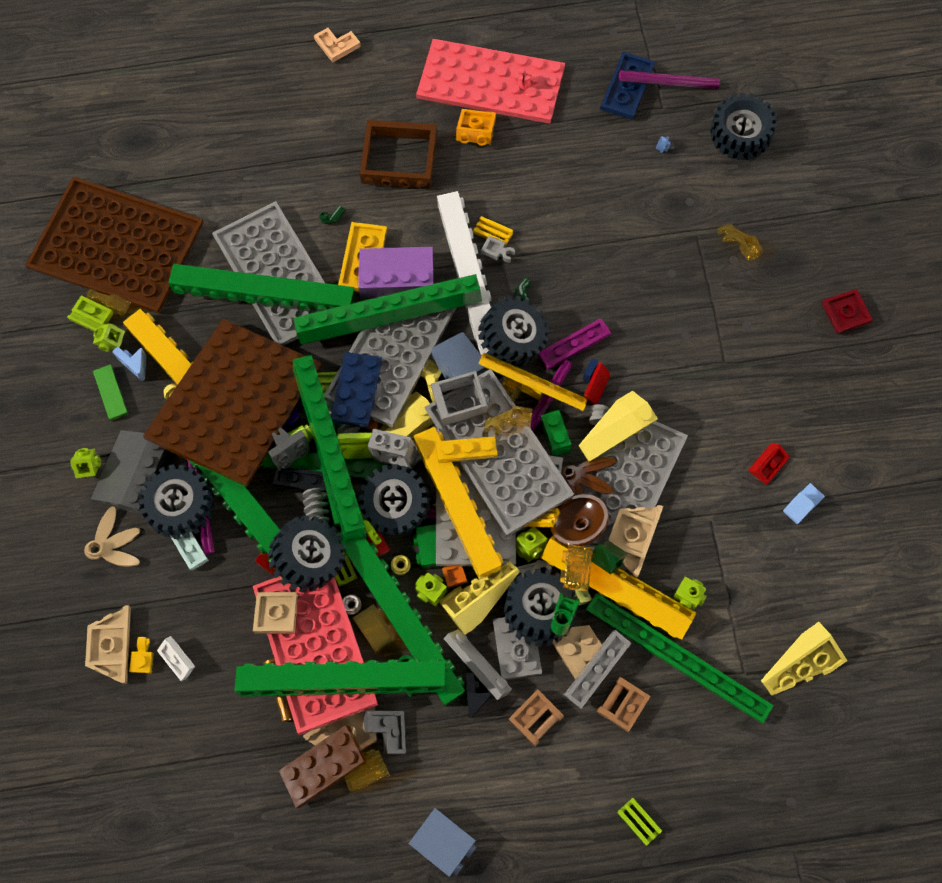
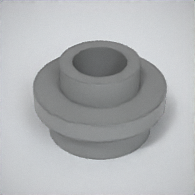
M523 641L515 642L510 648V655L517 662H524L530 656V647ZM517 649H523L524 654L518 655L516 653Z

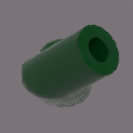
M339 205L332 214L322 212L319 218L323 224L337 223L346 210Z
M524 278L515 289V295L521 297L520 301H523L525 298L529 300L526 290L531 285V281L527 278Z

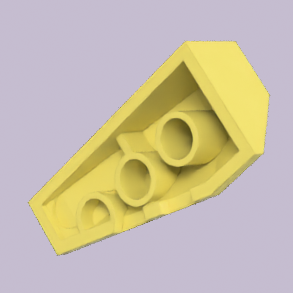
M631 391L616 400L579 444V447L590 462L650 426L658 418L648 402Z
M418 392L410 395L394 427L391 428L383 424L379 430L413 439L414 435L423 432L434 424L425 410V406L430 404L429 401Z
M509 561L507 564L502 565L501 571L481 580L475 578L471 581V585L463 589L461 586L454 589L442 598L439 603L466 635L484 620L520 571Z
M818 622L800 635L761 681L769 693L774 695L794 687L797 682L802 680L807 682L813 680V676L820 673L824 675L831 673L847 662V659L831 634Z

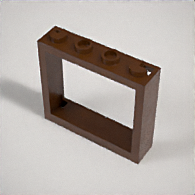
M367 120L360 167L361 184H375L386 187L400 186L403 188L418 187L420 189L431 188L437 142V124ZM371 137L429 140L426 173L367 170Z

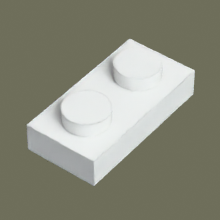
M171 636L164 639L157 650L180 681L187 679L195 667Z

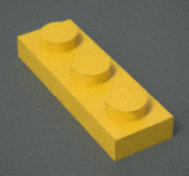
M495 436L436 441L438 463L497 458L498 455Z

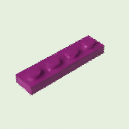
M602 318L542 350L538 357L545 368L549 370L562 363L563 360H567L611 336V331Z

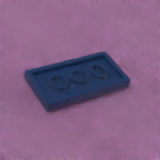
M622 52L600 110L633 120L647 83L619 81V72L623 70L652 73L655 61Z
M345 352L331 412L333 423L369 428L383 361L382 357Z

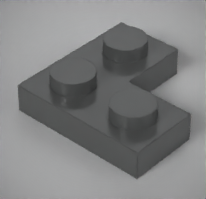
M365 711L364 733H383L384 755L406 754L404 711Z

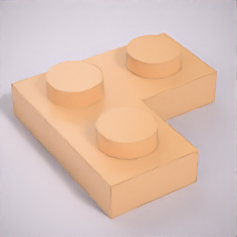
M329 28L314 35L315 41L332 63L361 47L359 40L352 31L338 39Z

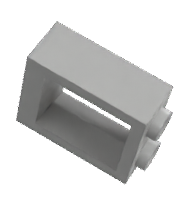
M476 371L431 384L432 393L443 426L488 412L489 398L487 394H483L482 388H484L482 377L477 376ZM473 384L480 405L448 414L442 393Z
M373 429L368 449L376 462L391 466L392 464H398L413 470L418 451L411 437Z

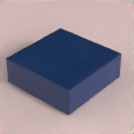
M593 358L590 360L583 375L584 382H590L598 365V360Z

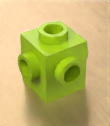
M113 324L102 325L94 332L93 344L99 346L98 348L105 352L114 350L117 346L120 348L125 331Z
M79 449L71 459V468L74 470L76 478L95 476L98 468L101 466L100 456L96 454L95 449Z
M536 527L520 533L516 538V553L527 562L534 558H539L547 546V538Z
M429 573L425 576L422 575L415 584L417 586V597L424 603L430 602L435 607L447 593V586L442 583L443 580L438 575H431Z
M684 577L673 598L687 608L694 610L697 605L701 607L707 597L704 595L706 588L703 587L700 581Z

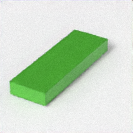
M111 364L94 370L93 373L109 420L113 421L129 415Z

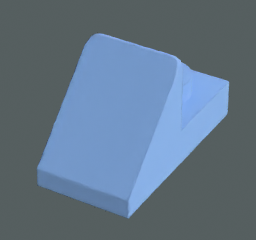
M117 346L112 351L113 354L143 382L146 374V354L143 349L140 348L132 356L126 349L122 351Z
M810 483L787 505L783 512L798 524L825 496Z

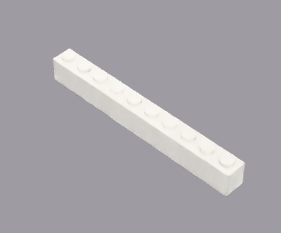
M458 191L437 196V202L457 277L477 275L482 302L466 305V310L477 350L482 356L483 353H487L489 350L487 348L483 349L481 346L484 340H479L478 335L482 331H478V327L481 324L482 317L491 308L489 303L491 295L490 291L485 289L487 281L485 274L481 275L482 263L476 257V254H478L477 245L472 243L474 236L472 228H468L467 225L469 223L468 214L463 211V208H465L463 197L460 198Z

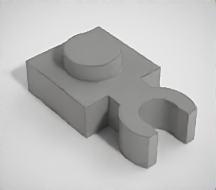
M488 236L481 249V254L498 260L500 256L505 262L510 263L511 257H508L507 254L515 255V249L511 247L504 248L505 242Z

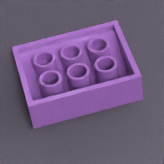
M433 247L360 249V299L378 298L434 284Z

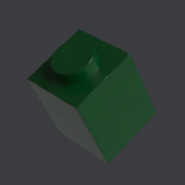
M607 540L602 544L598 543L596 545L591 561L611 575L619 570L628 553Z

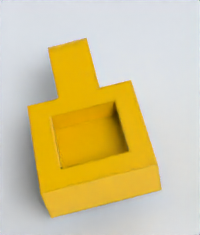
M138 637L137 639L138 652L131 653L129 670L131 673L152 674L154 653L148 652L150 639H147V637Z

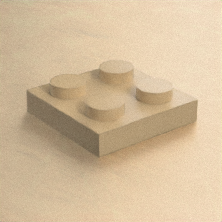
M257 592L253 632L255 634H295L298 593Z

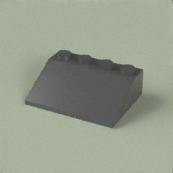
M121 430L91 500L142 515L139 499L143 498L139 493L141 489L146 490L143 483L145 480L149 482L152 480L150 475L153 472L156 476L160 474L159 469L166 467L172 452L145 440L143 437L144 433Z

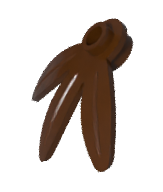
M599 457L590 462L586 461L578 467L567 465L562 469L561 475L569 483L574 496L584 494L580 484L600 493L612 494L613 489L605 481L586 473L610 467L615 464L616 460L610 457Z

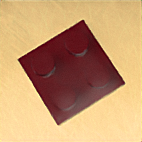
M857 289L824 299L821 303L837 335L870 324L873 321Z

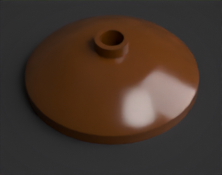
M588 494L575 495L556 507L560 514L554 527L550 528L554 537L560 543L573 547L583 546L595 541L602 535L608 525L609 513L604 502L598 497Z

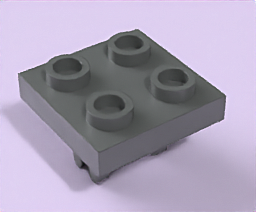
M282 428L278 429L280 435H277L275 432L272 433L277 446L268 453L278 471L290 467L293 461L306 456L309 450H311L302 430H299L292 436Z

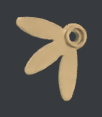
M112 506L102 517L96 531L95 540L86 544L84 553L91 560H97L102 557L106 561L118 566H137L140 561L136 557L113 549L131 542L140 533V529H128L108 538L116 519V507ZM98 549V552L92 553L91 550Z

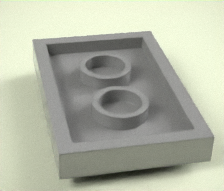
M505 617L493 619L501 677L508 680L542 675L538 646H535L536 641H531L529 645L531 652L526 661H515L510 655V648L517 641L525 642L526 638L523 636L520 640L516 638L517 631L515 630L511 633L509 630L510 623L505 622ZM521 648L517 649L516 653L523 655L524 650Z

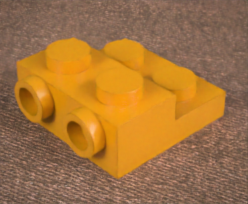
M462 109L456 130V140L464 144L473 142L481 146L491 145L496 113Z

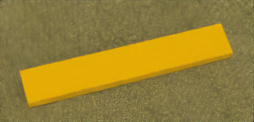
M483 353L478 364L582 411L586 406L587 399L489 354Z

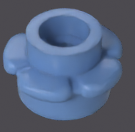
M661 136L656 149L660 153L668 151L671 144L669 137Z

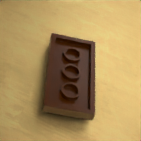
M344 725L280 769L279 772L295 807L301 808L366 764L367 760L350 726Z

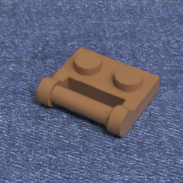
M618 677L615 681V687L603 706L598 708L597 713L629 732L651 696L625 679ZM623 688L628 690V694L616 713H611L610 709Z
M537 689L509 718V721L532 745L536 746L539 743V739L557 721H561L564 715ZM549 710L552 715L532 734L528 729Z

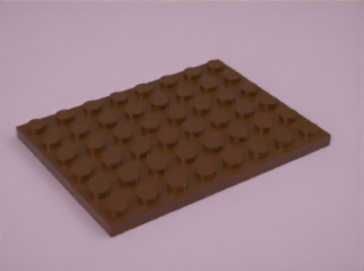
M73 176L25 266L27 269L159 314L171 291L168 282L173 264H184L204 222L203 219Z
M222 319L144 433V439L247 487L275 443L272 433L275 432L277 435H280L278 429L285 427L301 401L293 373V359L306 356ZM313 360L316 371L318 373L322 367V364L316 360Z

